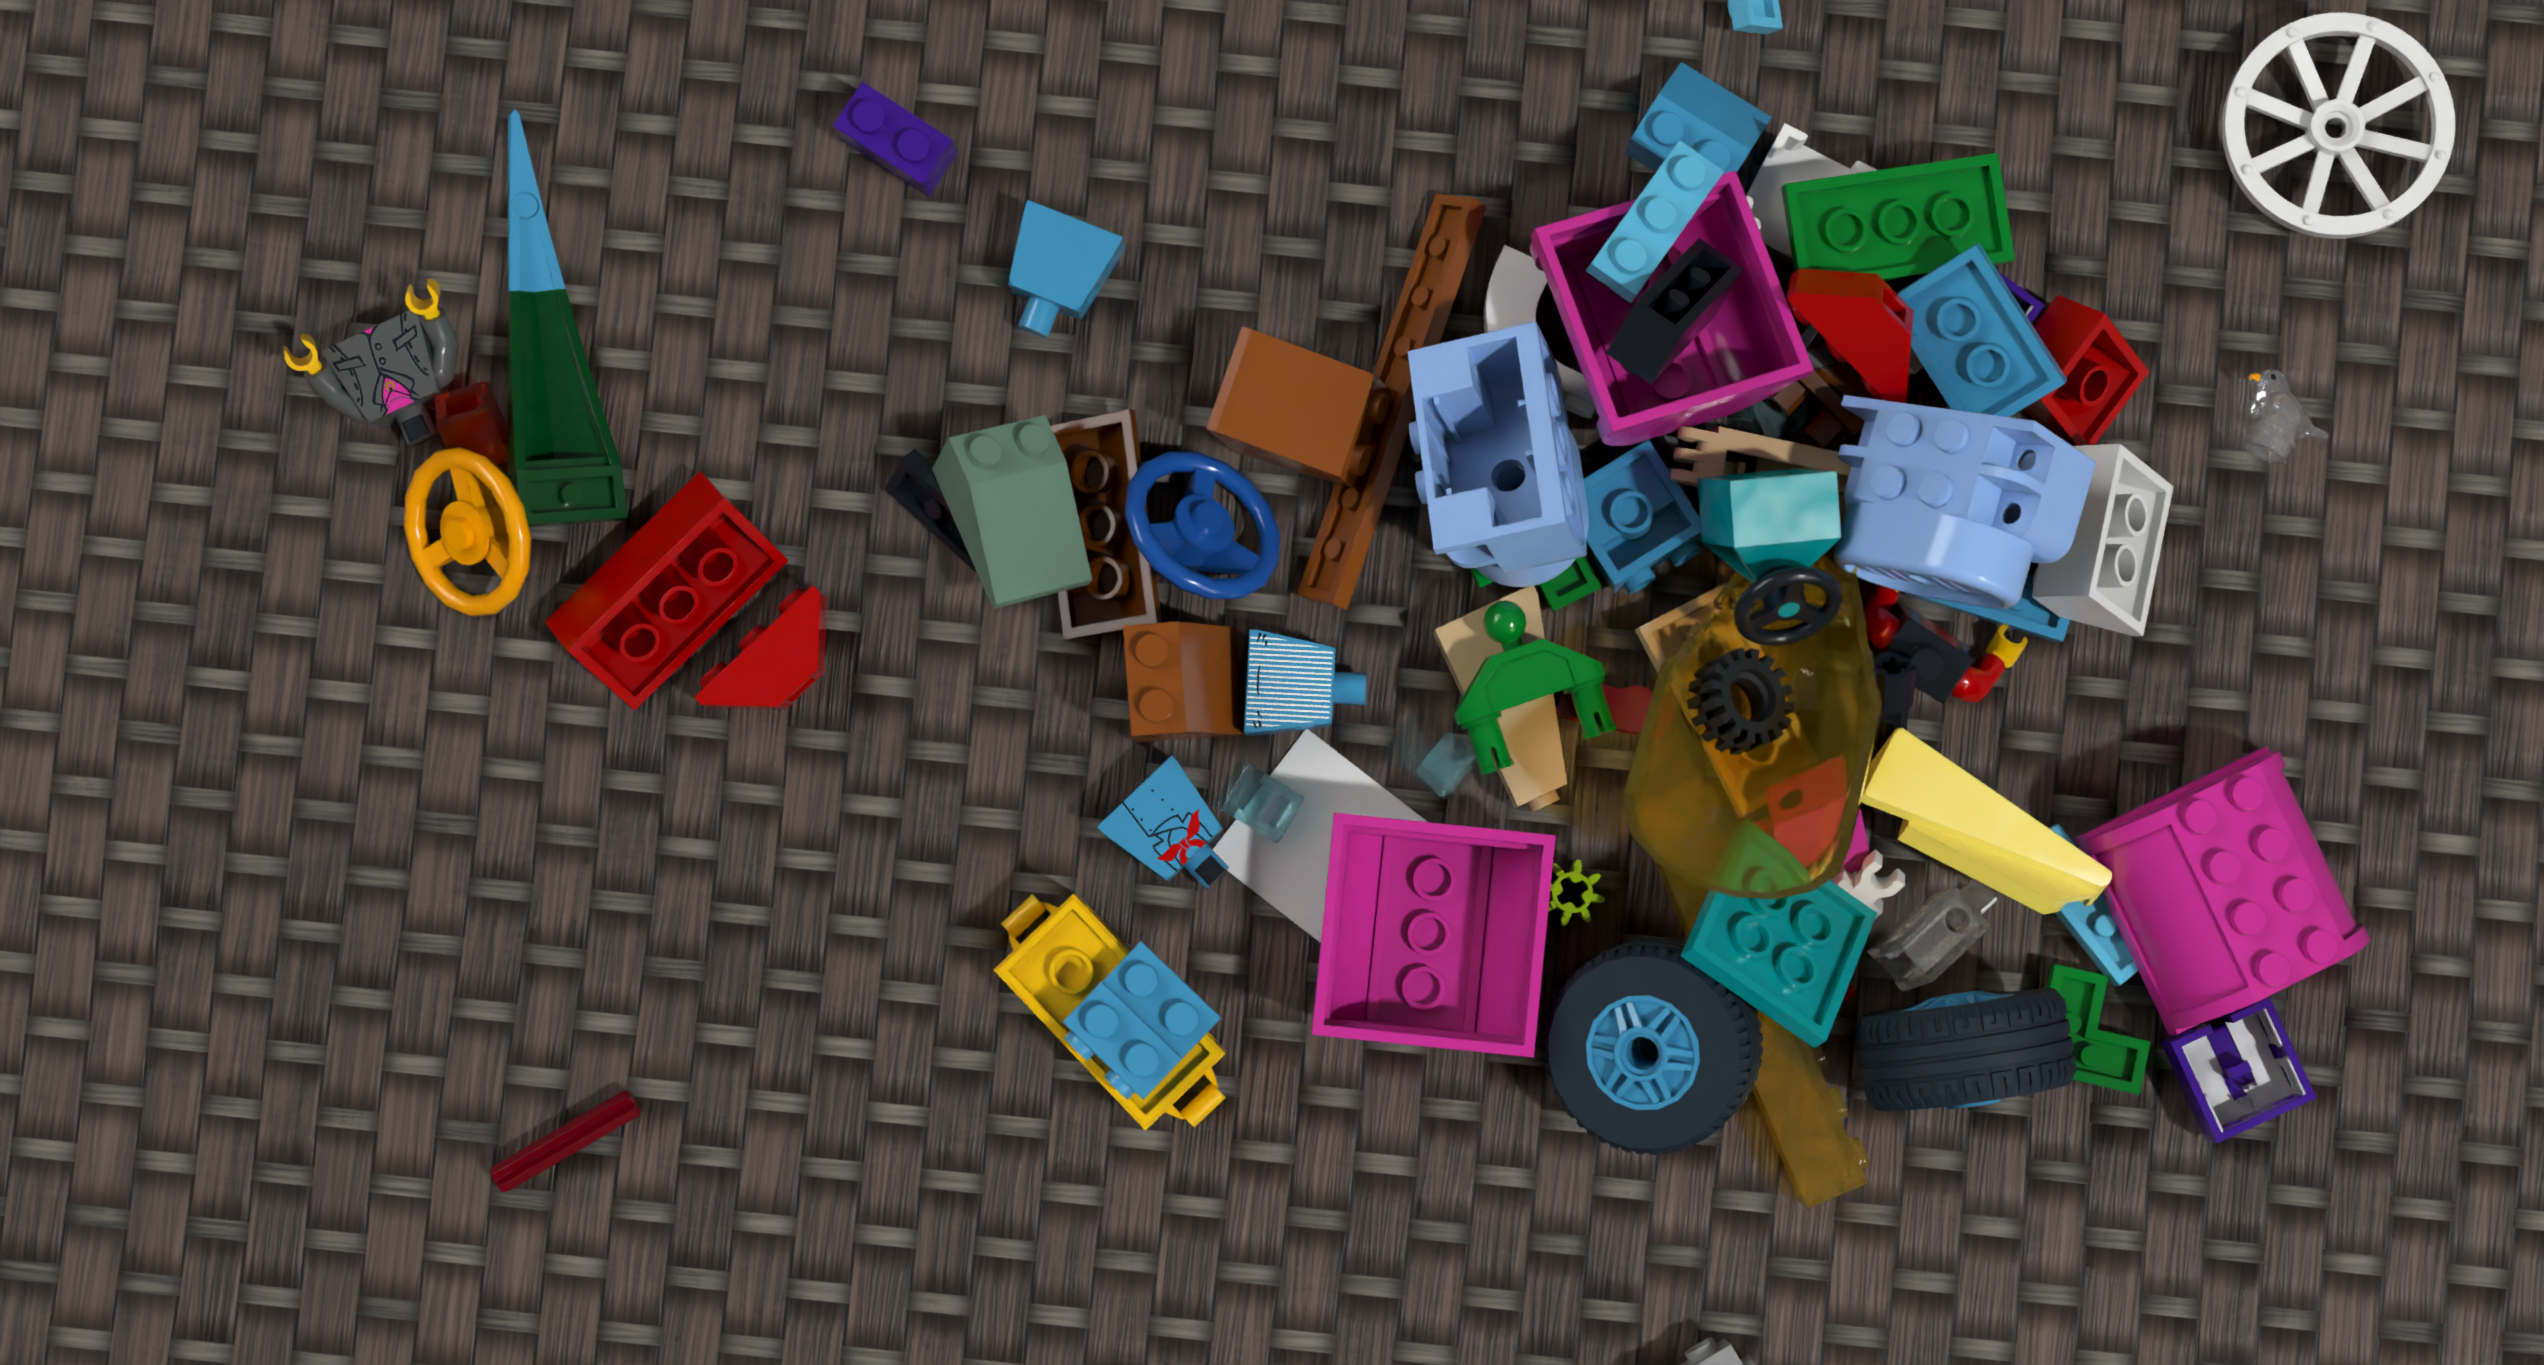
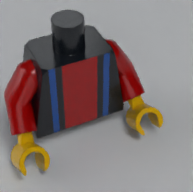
M1877 584L1871 591L1860 619L1861 633L1868 639L1866 645L1875 657L1878 652L1892 651L1911 658L1910 666H1916L1917 669L1915 687L1942 704L1951 701L1953 697L1967 703H1976L1982 700L2004 673L2005 669L2015 664L2028 643L2026 637L2018 644L2009 641L2004 636L2009 626L2001 625L1987 645L1986 654L1982 655L1900 602L1897 594L1899 591Z

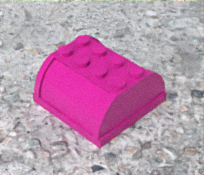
M1736 170L1722 174L1631 303L1586 272V270L1637 199L1535 228L1530 236L1532 239L1530 245L1531 255L1536 267L1545 273L1599 415L1596 425L1601 439L1606 445H1632L1678 431V428L1681 426L1691 427L1731 415L1772 396L1794 381L1807 378L1814 371ZM1700 238L1742 266L1744 270L1716 316L1651 385L1641 377L1628 373L1619 362L1607 355L1606 351L1633 305Z
M2268 746L2260 748L2074 837L2081 851L2112 872V879L2101 894L2169 1035L2180 1034L2200 1023L2254 1004L2355 954L2370 942V937L2364 925L2356 923L2282 769L2286 764L2279 750L2270 751Z
M1334 813L1311 1034L1534 1058L1556 835Z

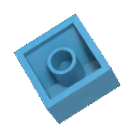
M1681 62L1659 92L1632 135L1625 154L1657 172L1674 146L1681 140L1724 171L1723 174L1735 170L1737 173L1772 117Z

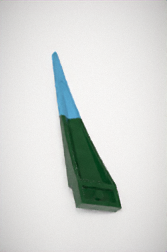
M514 109L508 117V476H511V483L524 505L529 527L623 521L628 518L622 464L595 387L566 292L520 115Z

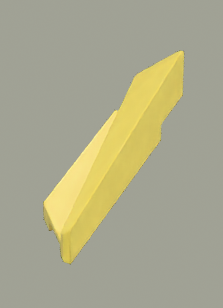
M1904 728L1894 730L1868 766L1859 801L1903 818L1897 840L2043 915L2058 912L2066 903L2080 901L2085 906L2092 905L2112 879L2111 870Z

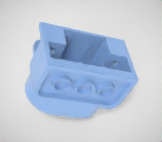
M1537 322L1407 351L1417 420L1409 423V434L1415 454H1421L1423 466L1422 471L1415 473V480L1422 504H1428L1433 549L1436 555L1446 553L1455 565L1463 568H1476L1482 575L1493 582L1510 587H1529L1545 583L1563 573L1576 558L1585 557L1587 555L1586 538L1589 529V514L1580 454L1575 438L1569 429L1558 366ZM1520 485L1517 489L1510 491L1513 487Z
M1848 395L1843 396L1841 406L1865 420L1858 446L1841 445L1837 457L1842 462L1851 466L1844 496L1847 510L1841 527V539L1837 541L1834 551L1835 563L1841 569L1865 581L1904 593L1987 608L2004 609L2011 608L2020 601L2031 562L2040 564L2053 563L2061 559L2069 551L2075 538L2096 462L2033 420Z

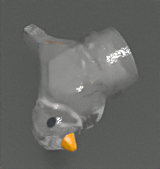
M2267 369L2249 375L2254 394L2249 401L2248 413L2253 423L2247 429L2248 439L2244 447L2250 454L2266 462L2283 464L2286 462L2288 455L2295 451L2296 441L2307 439L2316 442H2326L2328 440L2329 433L2313 426L2300 401L2289 391L2288 381L2283 373L2275 369Z

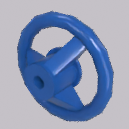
M1199 452L1164 453L1142 463L1129 481L1125 518L1133 543L1153 570L1177 588L1206 599H1239L1266 585L1278 566L1280 532L1271 506L1252 481L1228 463ZM1171 472H1192L1184 497L1175 508L1172 521L1150 524L1145 510L1146 497L1156 480ZM1215 481L1237 496L1252 516L1260 538L1259 556L1233 541L1235 533L1233 520L1228 511L1213 499ZM1204 571L1240 576L1236 578H1211L1197 572Z

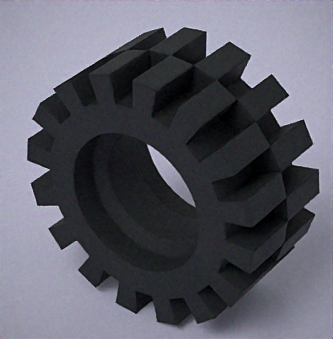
M1738 648L1704 664L1705 666L1699 668L1694 673L1697 679L1689 683L1688 691L1696 694V696L1687 700L1688 709H1697L1699 714L1691 718L1694 727L1703 724L1706 730L1700 736L1706 742L1717 738L1714 748L1721 752L1730 749V754L1734 755L1750 752L1781 737L1784 734L1782 730L1789 728L1792 720L1785 716L1794 712V702L1785 701L1786 696L1793 694L1791 684L1781 685L1779 679L1786 676L1785 672L1781 667L1772 671L1770 667L1774 659L1769 655L1759 658L1760 650L1751 648L1744 652V648ZM1731 683L1739 686L1746 694L1751 707L1750 720L1743 717L1735 708L1730 692Z

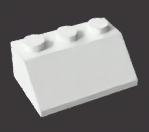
M2120 443L2073 446L2094 460L2096 465L2074 541L2069 551L2061 559L2053 563L2038 564L2033 574L2032 597L2061 618L2131 636H2143L2173 486Z

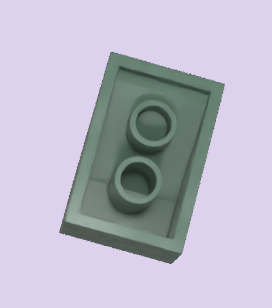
M1046 415L949 437L932 471L992 608L996 609L1089 585L1092 581L1067 462Z

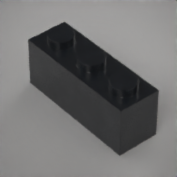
M1698 238L1633 305L1607 349L1606 354L1619 362L1628 373L1641 377L1652 385L1716 316L1744 268Z

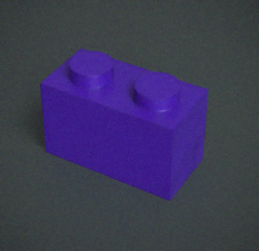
M863 81L833 124V128L841 141L927 197L931 195L958 154L951 138Z

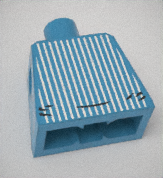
M1250 629L1244 734L1246 736H1256L1330 727L1332 725L1333 704L1365 705L1367 673L1335 671L1336 648Z

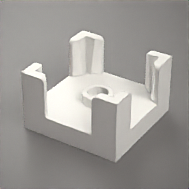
M1784 123L1759 169L1746 198L1767 251L1793 263L1781 187L1786 183L1876 171V169L1860 161H1856L1850 169L1804 146L1803 144L1808 135Z

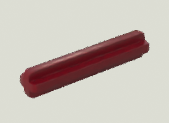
M629 1090L621 1091L493 1165L490 1168L492 1180L501 1192L512 1190L638 1117L641 1110L636 1098Z

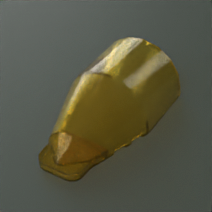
M1837 542L1811 566L1831 574L1837 580L1842 590L1840 609L1834 619L1824 629L1802 641L1781 646L1760 645L1744 638L1735 626L1734 609L1741 595L1752 583L1735 572L1715 597L1712 610L1701 623L1696 622L1688 631L1685 644L1674 657L1669 655L1660 666L1625 786L1624 809L1632 836L1657 864L1693 885L1732 897L1781 899L1816 890L1840 873L1851 846L1878 733L1882 700L1880 690H1877L1872 650H1869L1866 635V619L1857 577L1858 565L1849 573L1835 563L1834 551ZM1804 584L1803 593L1807 603L1821 608L1825 602V592L1816 585ZM1762 599L1755 604L1751 614L1764 608ZM1797 619L1788 621L1778 620L1762 628L1784 629L1798 625L1803 621ZM1738 648H1744V652L1753 648L1760 650L1759 658L1769 655L1774 659L1770 667L1772 671L1781 667L1785 672L1786 676L1779 680L1782 686L1791 684L1793 694L1785 697V701L1794 702V712L1785 715L1792 721L1789 728L1782 730L1784 734L1781 737L1750 752H1743L1739 755L1730 754V749L1721 752L1714 748L1717 738L1706 742L1700 736L1706 730L1703 724L1694 727L1691 718L1699 714L1697 709H1688L1687 700L1696 696V694L1688 691L1689 683L1697 679L1694 673L1699 668L1705 666L1704 664ZM1731 683L1730 692L1735 708L1743 717L1750 720L1751 707L1746 694L1739 686Z

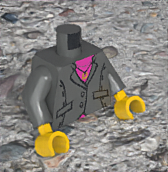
M428 279L427 288L432 298L428 300L417 298L413 292L412 285L409 284L405 296L409 311L322 350L325 359L318 360L316 343L308 334H300L302 342L310 349L307 356L303 358L294 357L285 345L283 347L287 365L296 371H305L304 377L329 406L356 423L369 422L381 430L398 423L409 447L428 442L438 435L427 409L449 399L447 385L455 377L459 343L445 310L442 307H437L441 291L440 285L433 279Z

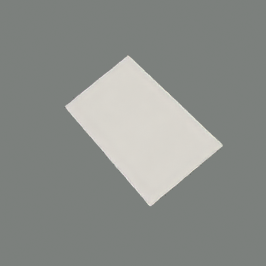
M1306 729L1213 850L1229 866L1228 872L1321 943L1334 813L1421 822L1428 821L1314 733Z

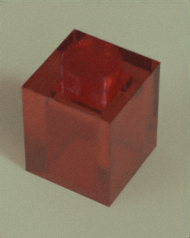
M487 380L435 396L436 427L447 449L461 447L488 457L496 466L508 462V426Z

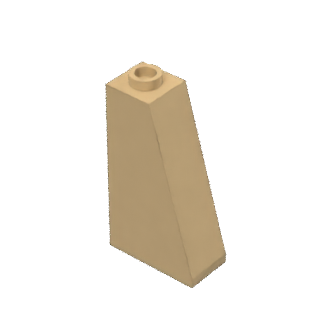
M1535 586L1525 587L1434 630L1433 636L1462 696L1485 657L1503 652L1501 643L1492 640L1484 629L1483 620L1485 612L1491 605L1498 601L1507 600L1515 602L1522 608L1527 621L1525 632L1521 636L1524 644L1545 639L1539 598ZM1552 693L1501 711L1502 716L1498 718L1514 765L1498 769L1492 749H1490V752L1514 809L1527 804L1530 813L1552 804L1560 800L1556 789L1567 784L1556 707Z

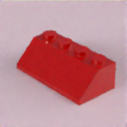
M699 471L574 592L545 623L572 656L635 711L789 560Z

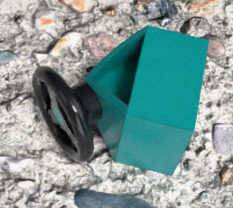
M1796 468L1698 477L1702 543L1732 569L1752 583L1741 595L1734 609V623L1739 633L1756 644L1781 646L1802 641L1824 629L1834 619L1840 609L1842 590L1837 580L1831 574L1811 566L1841 539L1837 471ZM1804 584L1816 585L1825 592V602L1821 608L1807 603L1803 593ZM1762 599L1764 608L1751 614L1755 604ZM1797 619L1803 621L1798 625L1784 629L1762 628L1778 620L1788 621Z

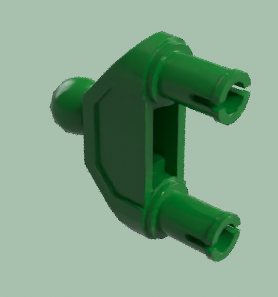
M1507 600L1498 601L1488 608L1483 620L1484 629L1492 640L1501 643L1503 652L1485 657L1453 713L1456 725H1460L1461 730L1467 729L1481 775L1497 771L1490 749L1493 751L1498 769L1514 765L1498 718L1502 716L1501 711L1561 690H1563L1564 695L1570 693L1583 731L1584 740L1601 735L1600 732L1608 733L1617 729L1601 682L1605 681L1604 675H1606L1601 662L1545 639L1524 644L1521 636L1525 632L1527 625L1526 615L1515 602Z

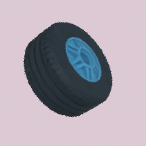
M1649 937L1647 940L1641 938L1617 945L1596 956L1580 967L1566 981V985L1561 987L1558 997L1552 1003L1553 1008L1549 1010V1021L1545 1026V1031L1547 1032L1544 1036V1044L1546 1045L1544 1058H1547L1545 1066L1546 1070L1550 1072L1548 1077L1550 1084L1554 1086L1553 1091L1561 1099L1559 1101L1563 1108L1566 1107L1568 1110L1567 1114L1572 1119L1575 1118L1577 1120L1576 1123L1581 1129L1584 1127L1587 1130L1586 1133L1592 1137L1597 1136L1600 1142L1604 1144L1607 1142L1610 1144V1147L1616 1149L1620 1147L1628 1153L1635 1151L1636 1154L1649 1153V1155H1658L1660 1152L1668 1154L1672 1151L1684 1150L1686 1147L1690 1148L1698 1142L1707 1139L1728 1122L1746 1102L1748 1095L1754 1088L1753 1083L1757 1081L1758 1070L1762 1063L1760 1056L1763 1055V1046H1761L1763 1033H1760L1762 1025L1757 1018V1009L1682 958L1680 955L1686 943L1679 939L1671 941V938L1658 939L1657 937ZM1649 1039L1655 1043L1658 1052L1652 1048Z
M2054 988L1996 994L1980 990L1931 997L1918 1005L1861 1016L1855 1028L1857 1044L1860 1045L1857 1051L1859 1062L1863 1064L1860 1070L1862 1080L1866 1081V1084H1864L1866 1100L1876 1111L1883 1112L1939 1107L1957 1109L1993 1104L2002 1101L2004 1098L2038 1093L2070 1084L2077 1067L2075 1056L2071 1053L2074 1048L2072 1037L2068 1035L2071 1030L2069 1019L2065 1017L2068 1014L2065 999Z

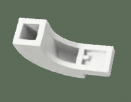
M1504 245L1496 262L1485 297L1483 312L1485 333L1535 322L1537 305L1548 282L1544 271L1536 267L1533 257ZM1555 360L1562 381L1566 409L1579 416L1591 419L1593 413H1598L1583 374Z

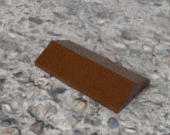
M1128 409L1052 425V431L1067 462L1092 581L1089 585L1058 592L1064 640L1123 633V626L1162 623L1156 571L1152 569L1133 543L1125 518L1128 483L1142 464L1135 410ZM1146 501L1145 510H1146V514H1147V517H1148V509H1147V501Z

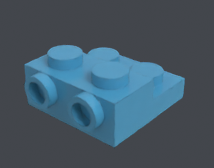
M1649 440L1583 479L1589 514V529L1586 538L1587 553L1614 594L1624 587L1629 595L1634 594L1657 578L1653 572L1655 568L1670 559L1675 567L1682 565L1702 551V547L1698 543L1702 540L1700 517L1678 483L1669 480L1670 471Z
M1140 941L1063 1021L1070 1029L1064 1039L1087 1061L1096 1054L1111 1069L1104 1076L1105 1079L1126 1099H1129L1136 1092L1144 1100L1222 1017L1146 944Z

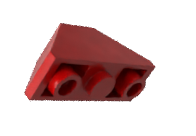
M1798 269L1791 274L1787 300L1793 315L1806 326L1812 324L1825 338L1826 346L1831 354L1842 363L1848 361L1861 374L1863 384L1872 396L1878 400L1885 399L1886 401L1906 403L1914 311L1876 273Z
M814 585L806 592L802 587L794 590L778 606L777 609L782 614L768 628H765L762 624L755 627L739 643L738 647L742 652L728 665L723 661L717 663L700 679L699 684L703 689L694 698L701 705L708 708L786 710L825 673L827 597Z

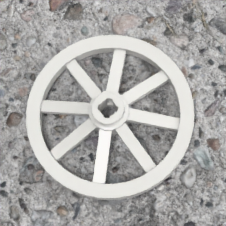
M2346 12L2318 14L2299 19L2280 28L2263 40L2247 57L2233 78L2227 92L2222 115V140L2226 159L2234 179L2248 199L2261 212L2286 228L2302 234L2329 239H2346L2375 233L2393 225L2411 213L2429 196L2441 179L2449 162L2455 137V111L2449 86L2442 71L2426 49L2403 30L2388 22L2362 14ZM2324 36L2357 38L2336 98L2329 101L2304 41ZM2376 44L2401 60L2416 78L2358 108L2352 102L2372 48ZM2284 50H2287L2313 113L2251 89L2261 70ZM2423 93L2425 94L2431 116L2430 145L2365 130L2366 123ZM2248 107L2305 130V135L2251 158L2244 129L2245 109ZM2327 122L2336 127H2341L2340 138H2332L2326 133L2325 124ZM2354 147L2423 162L2424 165L2412 185L2400 197L2390 203ZM2313 150L2317 154L2302 207L2300 208L2276 193L2260 174ZM2338 157L2371 208V212L2353 216L2318 214L2334 158Z

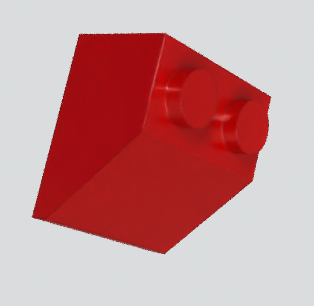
M2058 294L2045 313L2038 319L2034 328L2066 376L2067 381L2061 387L2021 411L2072 446L2095 445L2148 375L2149 371L2105 313Z

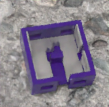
M2270 997L2221 1016L2223 1024L2214 1028L2210 1024H2198L2180 1034L2160 1041L2206 1141L2219 1143L2317 1098Z

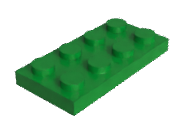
M1998 153L1786 183L1781 187L1794 272L1798 269L1876 273L1885 282L1920 277L1977 242L1981 244L1994 266L2015 261Z

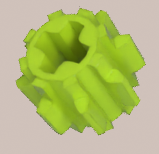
M1578 859L1573 862L1568 873H1564L1560 866L1553 863L1552 875L1555 879L1551 882L1548 911L1553 909L1560 911V926L1568 924L1572 913H1577L1584 922H1590L1591 917L1587 909L1589 904L1605 901V898L1601 895L1593 894L1592 885L1600 879L1601 875L1599 873L1588 877L1582 875L1581 860ZM1564 878L1570 884L1580 882L1584 888L1578 895L1581 902L1578 907H1575L1571 902L1561 904L1558 901L1557 896L1563 891L1560 882Z

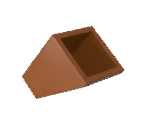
M1242 326L1206 429L1235 453L1353 488L1357 475L1362 476L1368 468L1372 454V447L1369 445L1374 426L1375 424L1380 425L1387 414L1389 395L1386 392L1388 387L1375 374Z
M1180 621L1123 626L1131 736L1137 744L1244 735L1235 627Z

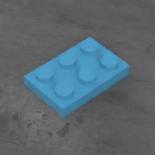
M1979 242L1897 292L1914 311L1911 348L1952 410L2010 417L2066 383V376Z

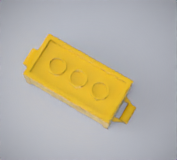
M1031 894L1001 923L1008 931L1013 952L994 971L1145 1131L1164 1112L1176 1118L1187 1120L1195 1128L1226 1098L1218 1089L1217 1079L1212 1066L1227 1051L1209 1032L1205 1034L1144 1100L1136 1092L1129 1099H1126L1105 1079L1104 1076L1111 1069L1096 1054L1087 1061L1064 1039L1070 1029L1063 1021L1131 952L1127 945L1078 894H1072L1059 908L1049 903L1040 902L1035 895ZM1048 910L1051 915L1020 944L1016 938ZM1205 1075L1210 1083L1188 1105L1179 1111L1173 1104Z

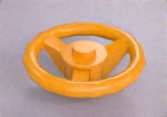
M461 447L436 451L415 470L405 495L404 530L411 559L425 586L445 606L473 617L497 614L519 595L530 569L531 535L524 505L509 477L488 457ZM450 470L458 501L450 503L444 509L440 521L441 539L430 545L425 525L427 498L435 479L444 471ZM485 558L502 580L500 585L489 594L471 595L460 590L442 572L440 567L454 560L463 565H473Z

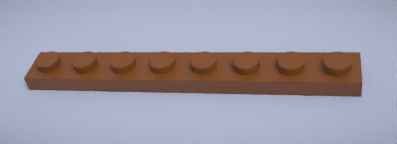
M1435 194L1373 373L1388 387L1386 392L1389 395L1388 411L1383 422L1380 425L1375 424L1369 441V445L1372 447V454L1366 472L1362 476L1357 475L1353 488L1336 483L1334 485L1297 592L1298 596L1309 601L1345 610L1348 609L1409 433V423L1413 421L1415 415L1407 351L1440 343L1487 205L1475 198Z

